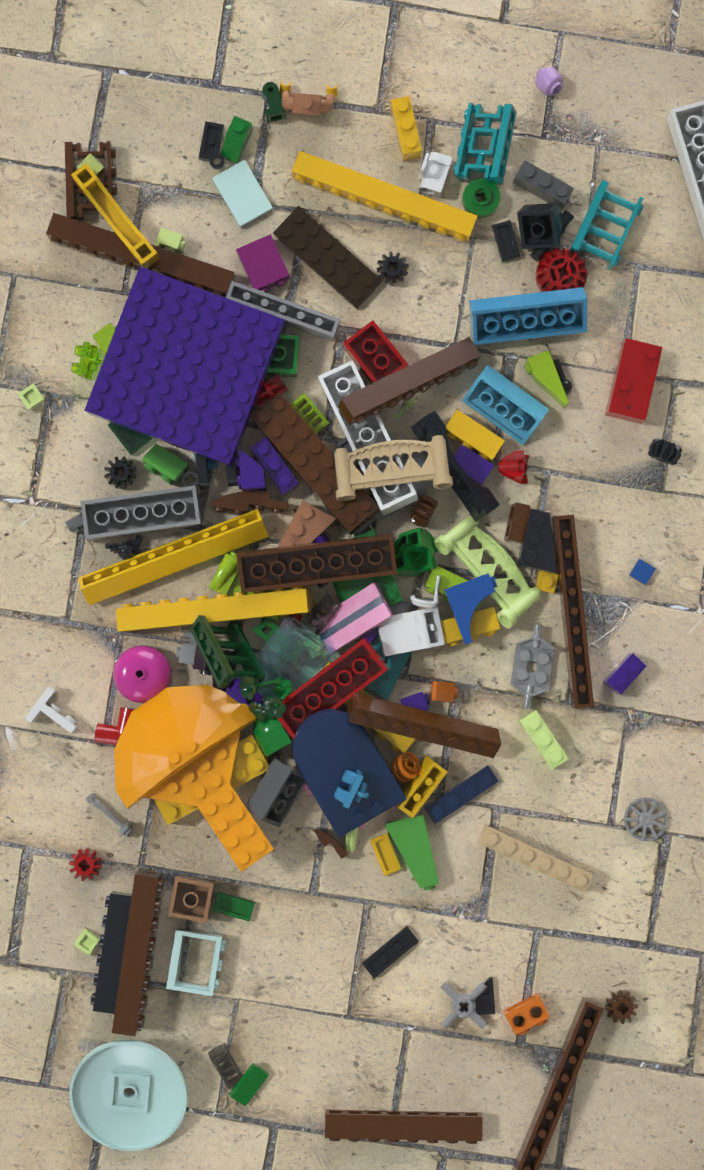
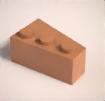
M302 501L278 547L312 543L336 522V518Z

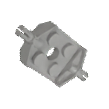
M534 624V634L531 638L516 643L510 683L512 687L525 697L523 708L531 709L533 696L550 690L549 683L555 648L542 639L543 625L538 627V624ZM530 661L537 664V670L533 673L527 670V664Z

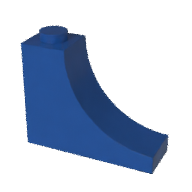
M489 573L445 589L465 644L473 642L471 637V620L476 607L484 598L496 592L494 588L498 587L494 576L490 577Z

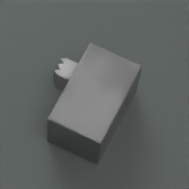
M81 514L65 522L70 532L75 531L77 533L79 528L83 526Z

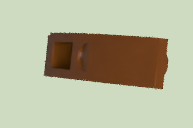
M241 491L219 497L211 501L210 506L216 512L225 513V510H230L235 515L248 513L250 506H253V510L264 511V508L272 509V513L283 514V511L288 512L289 503L271 500V492Z

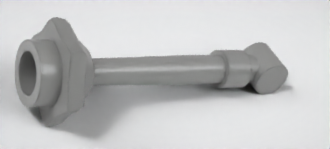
M91 793L86 798L88 803H93L97 809L99 808L120 827V837L123 835L127 837L134 830L132 821L122 823L99 799L97 800L96 794Z

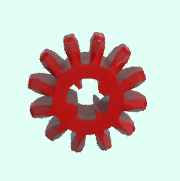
M86 848L85 853L82 849H79L78 855L72 854V858L75 861H69V865H73L74 868L69 871L70 873L77 872L74 876L75 879L81 875V881L84 882L86 876L91 881L93 880V874L96 876L100 874L96 869L102 868L101 864H97L101 857L94 858L97 854L96 851H93L90 855V848ZM85 860H87V864H90L86 869H84V865H81Z

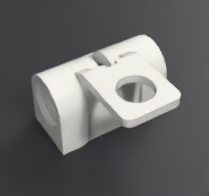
M431 152L430 155L426 153L419 177L421 182L418 189L423 193L440 198L453 157L437 152Z

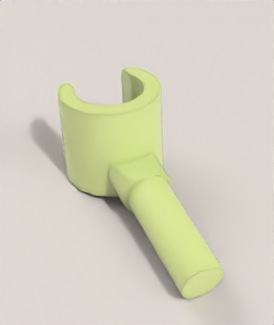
M414 398L407 401L403 400L406 405L395 416L398 420L406 410L415 405Z

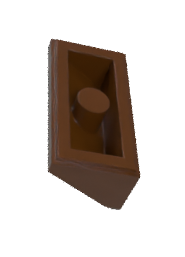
M518 502L511 505L504 541L523 542L530 512L529 505Z

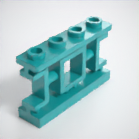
M469 103L468 109L464 113L465 124L461 129L462 139L461 144L457 148L458 159L457 163L454 164V174L459 181H464V179L470 181L471 172H484V178L487 182L494 181L495 184H503L517 111L512 104H504V107L498 105L497 114L483 113L484 108L481 104L474 105ZM476 119L477 121H484L483 128H474ZM492 122H501L500 130L491 128ZM478 136H492L490 150H476ZM468 157H477L476 164H467ZM485 158H494L492 167L491 165H484Z

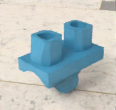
M345 770L342 781L350 785L347 790L338 786L334 793V798L342 802L343 807L349 809L353 799L359 803L362 797L368 798L369 793L365 791L367 784L362 782L364 777L362 771L356 770V772Z

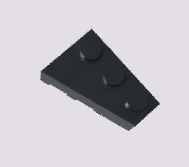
M530 509L524 540L521 543L517 561L518 567L556 574L549 512Z

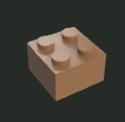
M177 875L174 881L168 916L207 923L215 881Z

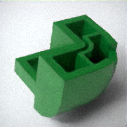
M419 527L398 535L399 538L394 543L397 574L395 575L403 577L424 575L426 571L436 569L435 553L438 550L434 544L435 539L429 531Z
M268 716L265 723L256 720L254 724L253 734L265 757L292 742L277 717Z

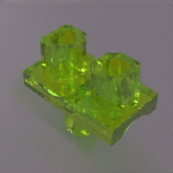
M90 342L76 345L75 355L81 357L80 363L72 364L71 372L86 380H92L93 371L96 372L97 365L102 366L103 363L99 359L98 347L90 344Z

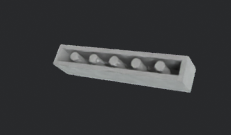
M234 281L231 282L226 295L227 299L282 318L291 327L333 342L340 326V319Z

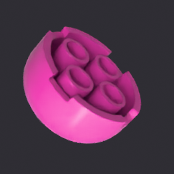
M139 645L127 649L119 656L114 666L113 679L117 690L123 697L132 702L145 703L170 686L172 670L168 658L160 650L150 646ZM139 670L143 671V676L141 678H139L137 675V671Z

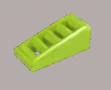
M305 393L290 404L315 434L329 424L328 420ZM305 401L306 404L302 408L298 409L297 407ZM311 407V410L306 415L302 414L306 409ZM314 413L317 414L311 421L307 420ZM321 419L322 422H320V423L314 428L312 425H313L317 420Z

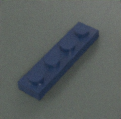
M487 765L425 806L424 809L433 823L436 824L499 781Z

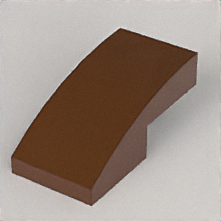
M318 827L314 829L315 834L324 847L331 843L341 859L348 855L344 847L333 836Z

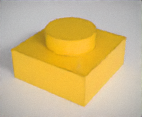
M539 571L535 587L542 592L554 594L558 575Z

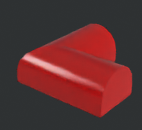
M120 707L117 726L97 723L94 742L116 746L131 712L135 709Z

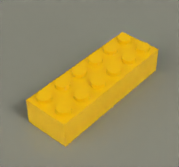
M253 734L238 742L231 781L233 789L259 776L268 769L269 762ZM154 799L167 825L199 809L190 805Z

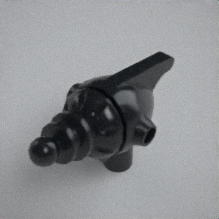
M137 535L135 540L130 539L120 545L119 543H106L105 548L110 549V552L114 554L118 553V556L123 560L130 559L143 553L139 547L144 537Z

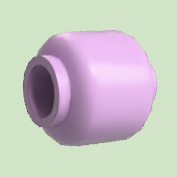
M541 68L537 72L535 84L544 95L554 96L561 91L563 77L555 68Z

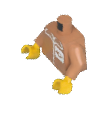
M282 81L280 82L279 92L281 94L282 107L285 110H289V115L325 117V113L332 110L334 100L338 96L337 85L333 88H330L329 84L326 85V97L322 95L301 93L290 95L292 83L289 82L288 85H285Z

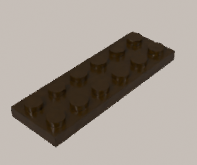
M297 206L273 232V235L356 310L382 283V280L300 206Z

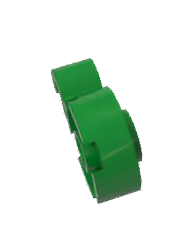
M485 178L469 182L462 195L464 210L477 215V219L492 216L500 202V191L494 181L487 182ZM477 196H483L486 201L482 200V202H479Z

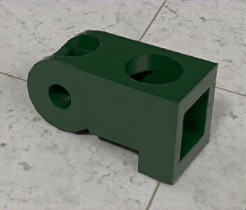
M273 82L265 83L262 92L263 98L269 109L265 110L267 123L286 119L277 84Z

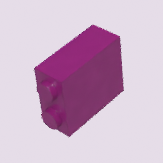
M271 234L236 249L238 258L252 288L268 293L270 288L284 286L290 280L289 273Z

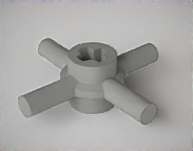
M446 982L442 984L440 988L453 1000V1011L441 1025L447 1029L458 1017H470L481 1029H484L487 1023L475 1012L476 1004L474 1000L487 986L481 982L470 994L463 993L458 995ZM461 1002H463V1003L467 1002V1007H468V1008H467V1009H465V1008L461 1009V1008H460V1003H461Z

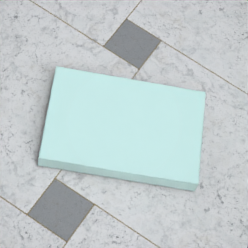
M245 160L212 178L240 228L273 210Z

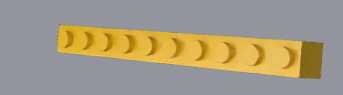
M299 151L292 169V177L299 183L304 184L307 182L318 190L326 189L332 195H342L348 197L347 199L351 202L358 203L359 201L364 203L370 209H381L383 213L389 216H400L403 221L416 222L425 229L430 227L441 235L449 234L454 236V239L460 242L469 241L477 220V215L303 151Z
M256 509L138 554L130 559H125L78 577L80 589L90 606L269 536L259 510Z
M303 586L291 587L292 590L284 591V588L272 589V592L265 593V590L253 591V594L246 595V592H235L234 596L227 597V594H216L215 598L208 599V596H197V600L189 601V598H178V602L173 603L170 600H159V604L152 605V602H140V606L133 607V603L121 604L122 608H116L117 631L128 632L192 625L199 615L206 616L209 623L311 613L309 590L303 589Z

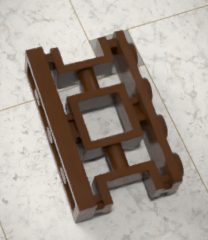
M106 141V143L99 142L100 151L82 152L81 143L65 142L67 217L75 220H84V211H98L88 199V204H78L77 212L76 189H78L79 196L86 195L71 176L76 171L75 152H77L78 159H85L90 153L96 159H105V151H107V174H105V168H103L99 172L100 181L105 188H108V192L113 199L114 196H117V185L114 184V177H117L116 165H113V159L116 158V148L112 146L111 141Z

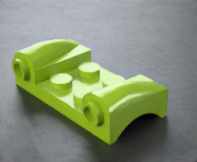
M230 552V554L225 553L208 587L220 594H227V597L234 596L235 592H241L237 555L233 552ZM291 587L284 588V591L292 590ZM272 589L265 590V593L272 592ZM246 592V595L253 594V592ZM274 616L268 618L278 622L281 616Z

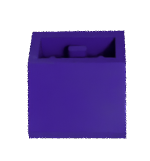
M239 450V456H235L236 468L240 470V475H237L239 489H242V491H267L263 467L244 451Z

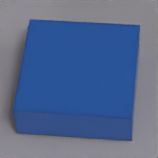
M638 559L629 576L646 585L655 568Z

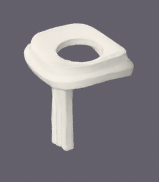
M437 575L433 599L416 598L415 595H411V603L422 607H436L439 603L438 589L441 576Z

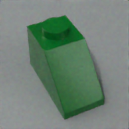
M234 115L221 151V155L225 159L238 164L253 131L251 122Z

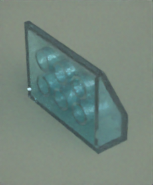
M289 615L256 656L266 676L262 682L275 680L280 677L281 680H289L293 685L294 691L316 675L335 650ZM275 684L259 687L258 692L265 697L270 695L274 697L273 688Z

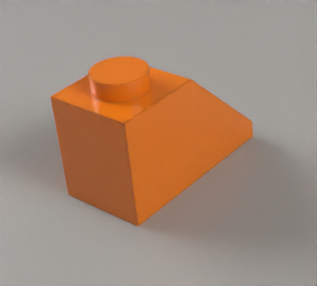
M431 681L429 700L454 703V699L458 697V688L455 687V683Z

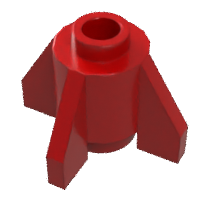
M516 450L503 457L502 461L498 463L499 473L503 477H507L519 484H527L528 478L526 473L529 455H524V450Z

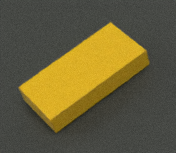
M388 833L370 839L384 876L402 869Z

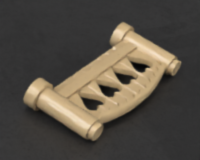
M442 435L433 436L431 442L392 440L371 444L350 453L347 452L346 448L335 450L334 457L338 487L336 500L338 501L353 500L356 498L355 490L429 480H433V487L437 489L453 486L452 476L449 475L446 441ZM426 451L428 457L421 468L412 458V454L415 452L420 454ZM402 454H407L409 456L403 470L392 460L394 455L401 456ZM387 456L389 457V462L382 473L373 463V460L376 457L382 459V457ZM364 459H369L370 464L365 474L362 475L354 466V462L356 460L363 461Z

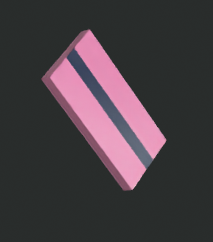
M374 582L314 620L313 623L328 654L333 655L392 618L393 614L378 584Z

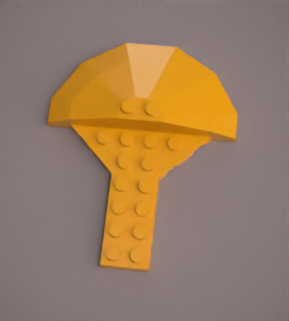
M210 685L179 686L165 688L158 695L131 712L114 749L115 791L128 809L144 798L198 807L241 872L275 850L231 786L241 730L256 720L255 715L249 710L247 704L238 703L226 692Z

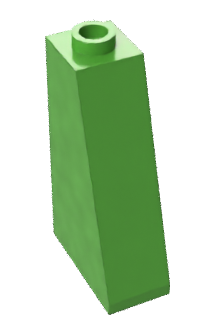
M423 814L415 815L414 818L406 817L385 822L389 834L419 887L424 888V890L436 888L435 885L439 884Z

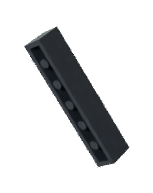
M112 891L110 896L106 897L105 907L108 908L107 915L103 916L102 927H105L104 935L101 934L99 941L102 951L101 954H98L96 961L99 971L98 974L95 973L93 985L96 986V992L92 993L90 1005H93V1011L115 1014L132 897L130 893Z

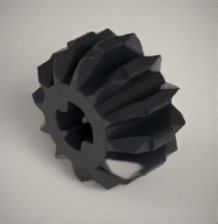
M389 252V257L383 254V260H378L377 262L380 266L377 268V272L381 273L379 278L383 279L386 277V284L389 283V280H392L393 285H395L396 279L402 282L403 276L408 275L406 269L409 268V264L404 263L406 261L405 257L399 259V252H397L396 256ZM389 266H396V271L393 269L389 270Z
M656 438L653 439L649 446L648 455L663 463L675 465L680 460L682 449L674 443Z
M116 456V463H113L111 460L108 461L111 468L105 467L104 470L110 473L105 474L104 477L106 479L111 478L108 481L109 485L115 483V488L118 489L121 483L125 489L127 488L125 482H128L130 485L133 484L130 477L136 478L137 475L131 472L136 471L137 468L135 466L131 467L133 464L132 460L126 462V457L123 456L120 462ZM118 469H120V470L125 469V470L123 471V472L125 473L123 476H121V475L116 476V475L118 474V473H117V470H118Z

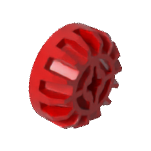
M556 248L546 253L541 261H539L535 273L539 290L547 292L584 287L588 275L585 260H582L576 251H569V248L559 250ZM559 259H565L563 263H560L556 267L552 265L555 261ZM570 262L576 268V275L572 274L571 267L569 266ZM565 267V269H564V276H563V277L560 279V281H559L560 272H561V271L563 270V268ZM550 269L554 270L552 278L550 275ZM570 277L574 278V280L569 284L562 285L566 283Z

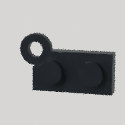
M205 121L198 158L199 160L210 162L211 167L214 169H221L225 164L224 157L219 154L224 124ZM216 158L221 160L218 165L213 162Z

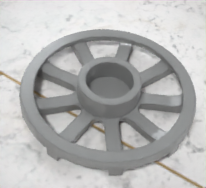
M652 798L637 799L626 809L624 815L625 827L631 836L640 841L655 840L667 828V812L662 804ZM645 801L653 802L649 811H646ZM641 802L643 812H639L633 806ZM656 805L659 806L662 812L653 815L652 812ZM630 809L638 814L637 818H628ZM664 816V823L661 824L654 819ZM628 821H638V824L630 829ZM653 824L662 827L657 834L652 827ZM639 827H643L641 837L633 833ZM646 828L650 829L653 834L652 837L645 838Z

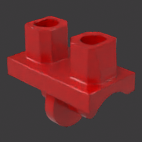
M278 374L263 383L256 401L259 409L264 407L279 393L283 395L289 391Z

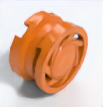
M404 752L394 758L391 762V770L395 778L401 782H408L420 775L421 766L418 764L420 762L418 757L411 752Z

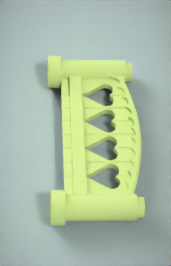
M468 515L445 535H440L434 540L435 547L444 555L453 551L475 578L488 573L490 577L494 576L496 565H499L502 571L506 572L507 578L495 579L498 587L494 588L496 592L490 595L502 608L497 613L499 622L504 627L511 628L517 622V618L540 599L541 592L536 587L530 588L522 572L511 556L492 537L477 527L479 520L475 522L472 516ZM471 536L476 537L477 542L482 544V549H468ZM483 551H487L490 557L494 558V564H481ZM508 580H512L515 586L519 587V593L506 594Z

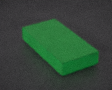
M218 891L212 911L249 922L255 902Z
M252 1063L229 1093L230 1097L246 1106L269 1076L268 1072Z

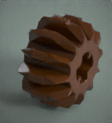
M421 495L410 516V521L418 527H427L438 505L437 500L429 495Z
M618 990V996L611 992L613 999L606 998L610 1005L604 1006L605 1010L609 1011L607 1016L609 1018L613 1017V1022L615 1023L620 1019V1023L624 1024L625 1018L631 1022L632 1018L630 1015H637L633 1010L638 1008V1005L634 1003L636 998L634 996L630 997V992L628 991L623 995L622 990ZM620 1003H623L625 1005V1008H623L622 1011H620L617 1008L618 1006H620Z

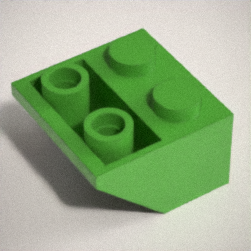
M155 444L142 458L146 470L154 475L159 473L162 480L171 486L173 483L178 485L182 480V476L190 467L188 463L158 444Z

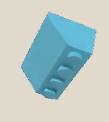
M489 365L481 372L462 400L522 445L525 444L549 411L547 407Z

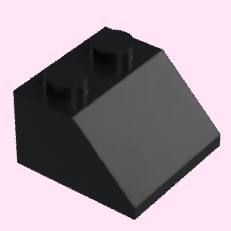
M560 203L524 205L517 212L522 249L559 247L563 223Z

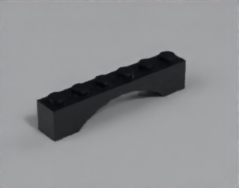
M436 411L431 412L410 427L419 441L431 442L432 437L436 435L444 437L449 475L453 479V486L451 487L475 522L500 506L491 491L474 481L459 465L449 446L446 426Z

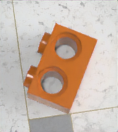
M538 993L503 1010L515 1035H524L530 1031L529 1028L535 1025L541 1026L550 1018ZM534 1007L541 1008L540 1014L536 1016L531 1014V1010ZM516 1016L524 1018L523 1022L519 1025L514 1024Z

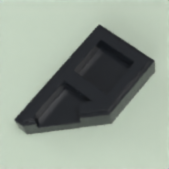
M488 977L484 982L487 988L474 1000L476 1004L475 1012L478 1015L495 1014L493 977Z

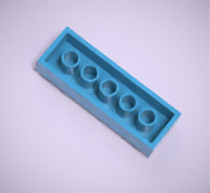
M583 287L469 300L470 331L474 345L587 332V296Z

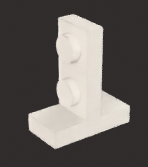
M48 687L25 719L30 723H34L43 712L67 731L74 733L79 727L75 724L77 721L69 715L66 717L60 713L61 709L55 704H48L57 693L55 689Z

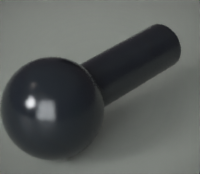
M559 359L553 360L565 394L571 392L573 385L570 380L566 379Z

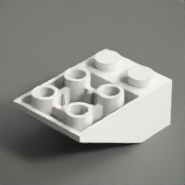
M438 607L393 615L392 618L378 626L384 656L445 645Z

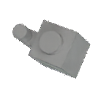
M184 630L183 638L190 639V645L181 643V647H177L176 658L179 659L178 663L193 665L195 650L198 644L192 632Z

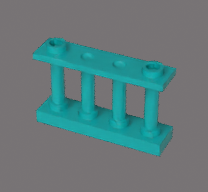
M602 180L570 251L578 252V250H585L610 261L607 270H611L613 265L617 267L621 256L618 254L635 216H640L644 205L641 203L644 198L640 196L635 204L609 192L610 190L606 189L609 182ZM601 199H607L632 210L629 221L601 209L602 207L599 206ZM600 216L624 227L625 230L621 238L594 226V223H592L593 217ZM586 233L595 234L617 244L614 254L586 243L587 241L584 240Z

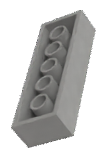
M196 486L80 501L85 540L87 541L202 526Z

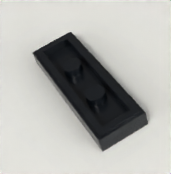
M406 925L365 959L362 965L373 978H376L417 944L419 940Z

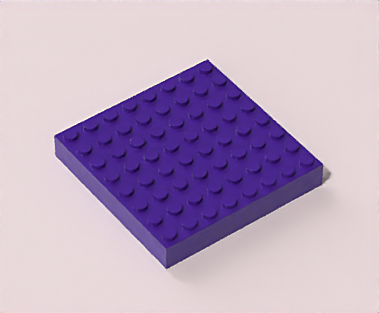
M139 267L84 411L89 415L232 467L285 328V320Z

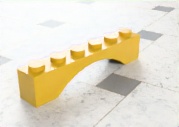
M87 163L71 174L75 183L143 268L147 269L160 259L156 250L119 207Z

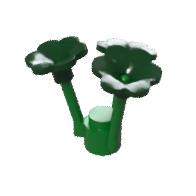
M244 675L242 681L239 682V688L241 689V695L249 700L254 699L259 687L275 684L273 688L274 697L268 696L266 702L262 705L254 701L250 703L249 710L255 715L256 720L265 723L268 716L283 717L284 712L287 710L283 701L293 692L292 683L287 679L281 680L280 677L275 680L258 683L254 677Z

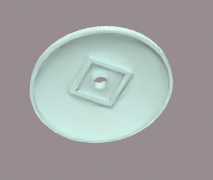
M118 1040L95 1048L81 1060L70 1083L69 1099L76 1121L95 1141L117 1150L139 1151L162 1143L177 1130L186 1111L188 1093L181 1070L165 1052L141 1041ZM132 1088L135 1093L129 1095L125 1092V1089Z

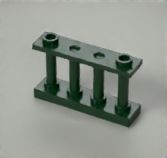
M199 615L190 630L218 687L225 688L232 678H242L244 675L254 677L256 682L261 683L266 676L238 621H230L227 627L210 626L206 616ZM215 634L226 635L229 641H218ZM222 649H233L236 656L224 655ZM229 663L241 664L244 671L232 670Z

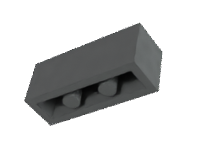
M524 160L513 181L517 186L547 203H560L561 211L574 190L573 187Z

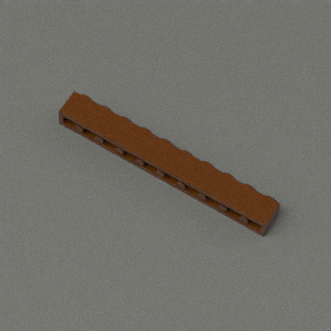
M53 212L46 232L50 242L61 245V243L66 244L68 248L79 251V249L85 250L88 255L97 257V255L103 256L106 261L115 263V261L121 262L123 266L130 269L142 267L115 232ZM152 245L160 259L149 266L148 270L226 297L230 284L235 278L233 271Z
M574 514L554 516L552 518L571 707L572 709L594 707Z
M582 997L512 1170H539L604 1008L601 1004Z

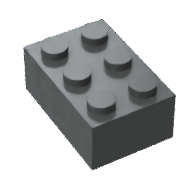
M274 759L269 764L263 779L259 781L253 796L249 798L246 806L248 811L261 821L280 827L306 784L301 772L287 763Z

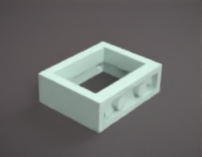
M177 928L166 989L213 996L214 991H218L220 979H216L217 971L221 972L223 960H219L220 952H224L226 945L223 935ZM184 936L216 941L209 986L177 981Z

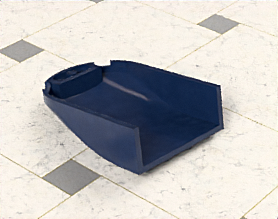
M336 709L321 710L306 718L296 730L292 743L295 763L339 838L407 799L401 785L393 775L392 770L366 727L350 723L348 711L344 712ZM345 770L353 772L359 770L362 771L364 776L362 782L367 784L365 791L369 793L368 798L362 797L359 803L353 799L348 809L343 807L342 802L334 798V793L338 786L347 790L350 785L342 781Z

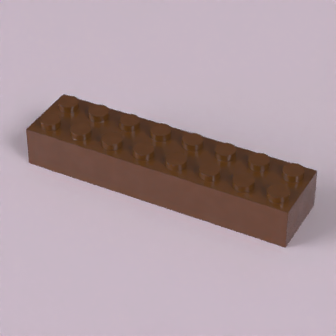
M281 393L251 417L253 423L350 536L380 512L378 505L364 489L355 490L356 498L353 500H336L338 487L334 454Z
M393 533L242 551L236 554L241 593L397 574Z
M139 870L134 877L112 1033L136 1036L138 1031H141L144 1026L145 1015H142V1011L147 1006L148 996L145 995V991L150 986L151 976H148V972H150V968L152 969L154 959L150 955L153 949H155L156 937H153L159 925V918L156 917V914L161 909L162 898H159V893L163 891L165 879H162V873Z

